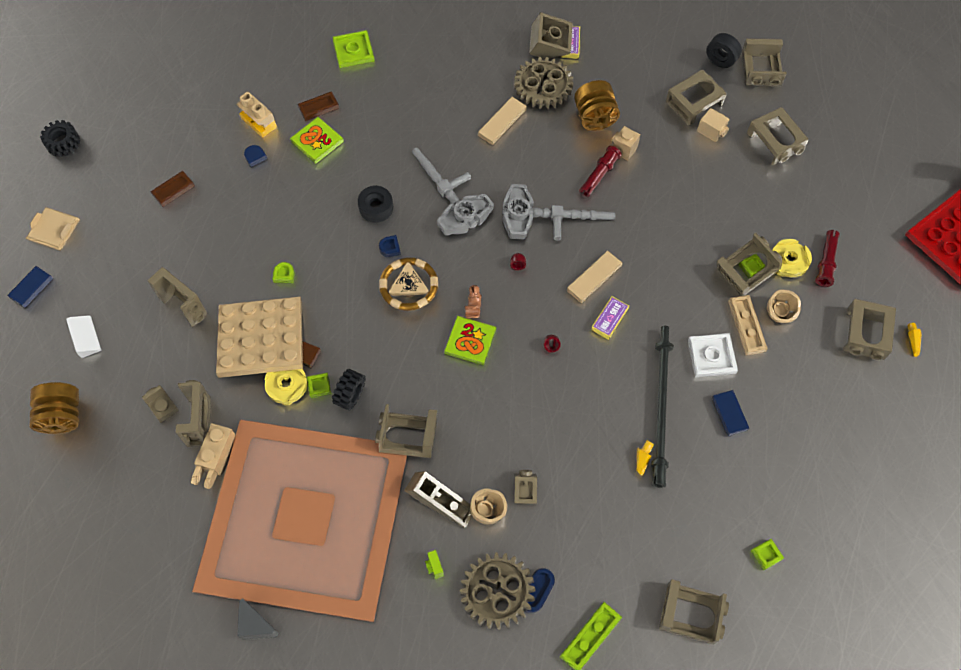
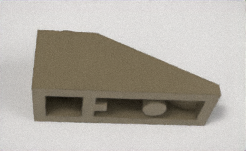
M425 471L415 472L404 490L423 505L463 528H466L472 518L470 504Z

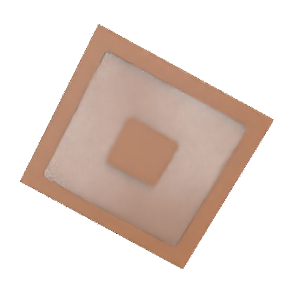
M240 420L192 592L236 600L243 598L248 602L374 622L407 455L379 452V443H375V440Z

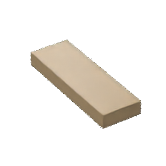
M511 97L479 130L478 136L494 145L526 111L527 106Z
M607 251L567 287V292L582 304L622 266V262Z
M750 295L730 298L728 302L746 356L766 352L768 349Z

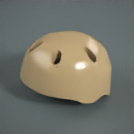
M790 290L776 291L767 303L770 318L778 323L794 321L801 311L799 296Z
M482 489L473 495L470 503V512L475 520L484 525L495 524L505 516L507 502L501 492Z

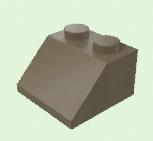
M540 12L531 24L529 54L543 59L546 57L554 58L569 55L571 53L573 23Z

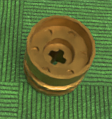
M603 80L591 81L582 85L576 91L574 100L579 111L581 123L585 129L592 131L603 130L618 120L620 111L610 83Z
M61 382L43 383L34 386L30 392V406L33 409L30 410L29 427L33 431L47 434H59L75 430L79 425V410L76 408L79 405V389L71 384Z

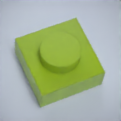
M436 550L428 552L429 560L425 561L428 573H433L435 579L443 577V570Z

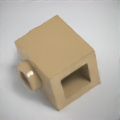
M710 108L701 118L697 132L716 142L728 132L729 127L727 125L730 119Z
M625 126L620 132L617 131L612 142H614L613 146L621 151V158L628 161L638 147L641 134Z

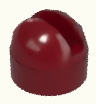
M521 253L512 255L510 267L513 270H523L526 267L525 256Z
M547 335L543 341L545 350L551 353L558 351L561 346L559 338L555 335ZM552 339L553 346L549 347V340Z

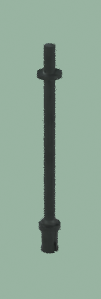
M661 326V340L655 345V349L660 351L656 458L651 461V467L653 468L652 486L656 488L666 487V469L669 468V462L665 459L668 352L674 348V345L669 342V326Z

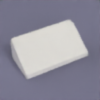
M90 315L66 318L75 350L81 358L102 351Z

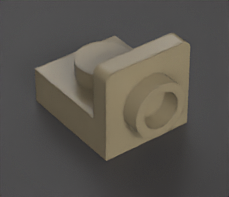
M161 385L149 389L142 396V399L160 423L179 411Z
M519 470V473H514V503L537 504V475L533 474L532 470Z

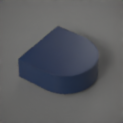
M251 145L244 151L245 159L250 167L267 160V155L258 145Z
M396 235L385 237L379 242V250L383 256L393 257L401 255Z

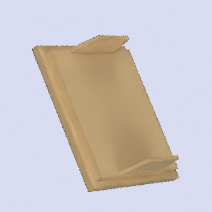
M45 207L41 214L36 213L30 222L31 230L26 239L61 251L80 218Z

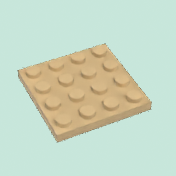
M301 297L219 305L216 364L218 378L303 369Z

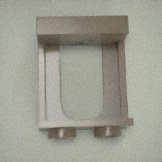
M782 39L745 40L742 49L745 85L782 86L787 72L782 71L780 51L783 46ZM752 57H769L771 71H754Z
M701 70L669 89L666 102L690 126L695 122L699 113L716 103L722 106L727 93L710 75ZM699 84L709 95L692 105L682 93Z
M783 107L751 121L747 131L750 138L758 135L774 155L771 162L772 165L779 162L783 163L789 157L801 154L806 149L805 146L809 140ZM783 123L793 135L795 142L789 146L782 145L769 129Z
M757 233L753 234L751 241L728 258L722 257L717 261V269L740 296H745L779 271L782 266L780 254L777 251H772L767 240L763 236L759 237ZM753 253H762L768 261L766 267L745 282L733 267Z
M161 267L147 280L159 300L164 304L174 295L184 303L179 308L191 327H194L204 319L207 312L197 294L164 267Z
M854 299L847 310V315H850L848 342L843 347V351L850 352L853 355L869 356L874 360H885L892 352L896 308ZM863 319L883 323L882 338L878 344H870L863 339Z
M187 380L185 383H178V387L188 401L191 402V423L176 424V434L187 447L202 446L210 428L211 397L201 382Z
M386 404L385 411L381 412L379 417L381 430H377L375 436V443H379V452L431 458L437 425V410L429 409L428 416L422 417L389 413V404ZM393 427L425 430L423 446L390 442L386 437V433Z
M671 579L667 584L659 629L710 644H716L719 642V639H723L725 625H722L723 616L727 615L729 609V602H726L727 594L723 593L721 596L681 586L680 581ZM677 599L710 608L714 614L713 625L709 628H699L674 621Z

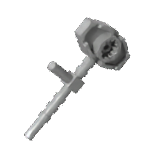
M418 148L413 149L412 153L421 163L423 169L436 182L438 192L443 198L446 197L451 202L437 220V226L443 234L456 235L467 233L468 229L474 228L477 225L480 226L494 209V203L486 194H481L479 196H465L463 200H460L453 191V188L470 180V174L467 172L450 182L447 179L443 180L439 172H437Z
M511 184L502 207V221L510 239H525L530 230L533 217H550L551 221H553V239L556 241L561 240V222L563 218L615 220V212L563 210V206L552 205L551 209L533 208L534 202L530 192H528V188L526 185Z

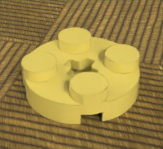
M795 239L779 241L772 249V251H777L782 257L781 269L776 274L780 277L786 276L791 278L805 274L812 262V255L808 247L798 244L799 241ZM790 255L791 258H795V260L789 261L787 259V256Z
M303 369L268 372L265 375V391L273 401L286 406L299 400L308 387L306 374ZM282 380H291L288 387H282Z

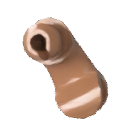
M472 285L469 288L468 306H464L466 318H479L482 295H480L479 287Z

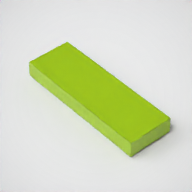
M603 602L560 655V658L573 670H581L622 616Z

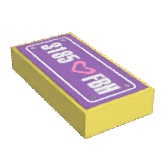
M572 26L571 53L561 56V58L579 59L580 27Z
M612 296L591 330L609 340L628 311L629 305Z

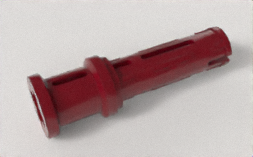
M614 146L606 148L604 156L600 157L597 161V167L579 189L580 193L584 191L583 196L590 197L606 172L611 171L616 160L622 157V153L618 148Z
M829 230L826 233L823 258L818 263L819 274L815 282L822 287H830L834 284L833 273L837 268L834 261L840 235L838 231H835V236H833L834 230Z

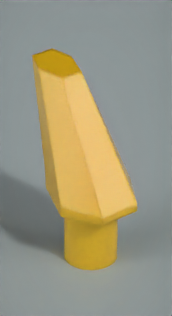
M909 323L907 325L909 330L908 337L913 355L918 357L920 355L922 333L920 329H917L915 323Z
M648 440L642 448H637L636 471L642 476L651 458L649 452L654 446Z

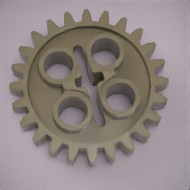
M539 57L538 61L532 58L531 63L525 61V66L520 65V70L516 71L514 89H516V95H520V100L526 99V105L531 102L533 108L536 104L539 105V109L543 105L547 109H549V105L556 108L557 103L562 105L563 100L567 101L568 95H571L574 84L573 76H571V71H567V65L561 67L562 61L555 63V58L552 61H549L548 57L545 60Z
M495 552L494 559H491L486 554V561L484 562L477 558L479 565L470 564L473 571L464 572L468 580H461L462 585L466 587L460 589L461 595L466 596L461 599L462 604H468L464 608L466 613L472 612L470 616L472 620L479 617L478 624L480 626L486 621L488 629H491L493 623L496 624L498 630L501 628V623H505L506 627L510 628L509 621L511 620L519 624L517 617L526 618L523 610H531L532 608L527 602L535 600L534 596L529 594L535 592V587L530 586L534 582L533 577H527L530 574L529 568L522 570L524 562L521 561L516 565V557L513 556L509 561L507 553L502 558H499L498 553ZM491 571L499 572L496 579L491 580L487 576ZM483 580L487 582V584L492 586L494 589H499V587H501L502 592L504 594L511 597H515L516 600L512 601L500 592L494 594V591L491 587L484 584H480V581ZM516 581L519 583V587L516 590H509L507 588L508 584ZM480 591L488 593L484 600L476 599ZM507 602V609L498 611L496 609L498 603Z

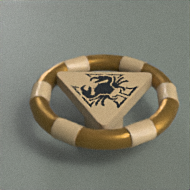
M402 258L390 263L384 269L379 280V290L383 299L390 306L404 311L417 310L426 306L435 297L438 290V277L434 269L427 262L417 258ZM412 265L428 273L430 277L429 291ZM404 266L388 292L387 279L394 270ZM427 294L414 303H403L391 297L400 295L413 297L415 295Z

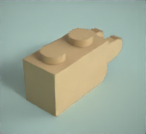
M211 423L194 462L196 468L191 478V484L198 485L203 473L208 472L204 481V488L210 489L216 476L222 475L236 436L232 429Z

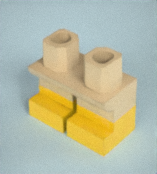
M246 92L240 96V102L236 104L243 110L239 113L240 118L262 138L277 128L272 112L251 93Z

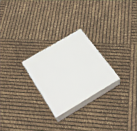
M730 333L692 336L688 338L695 377L728 375L738 372Z

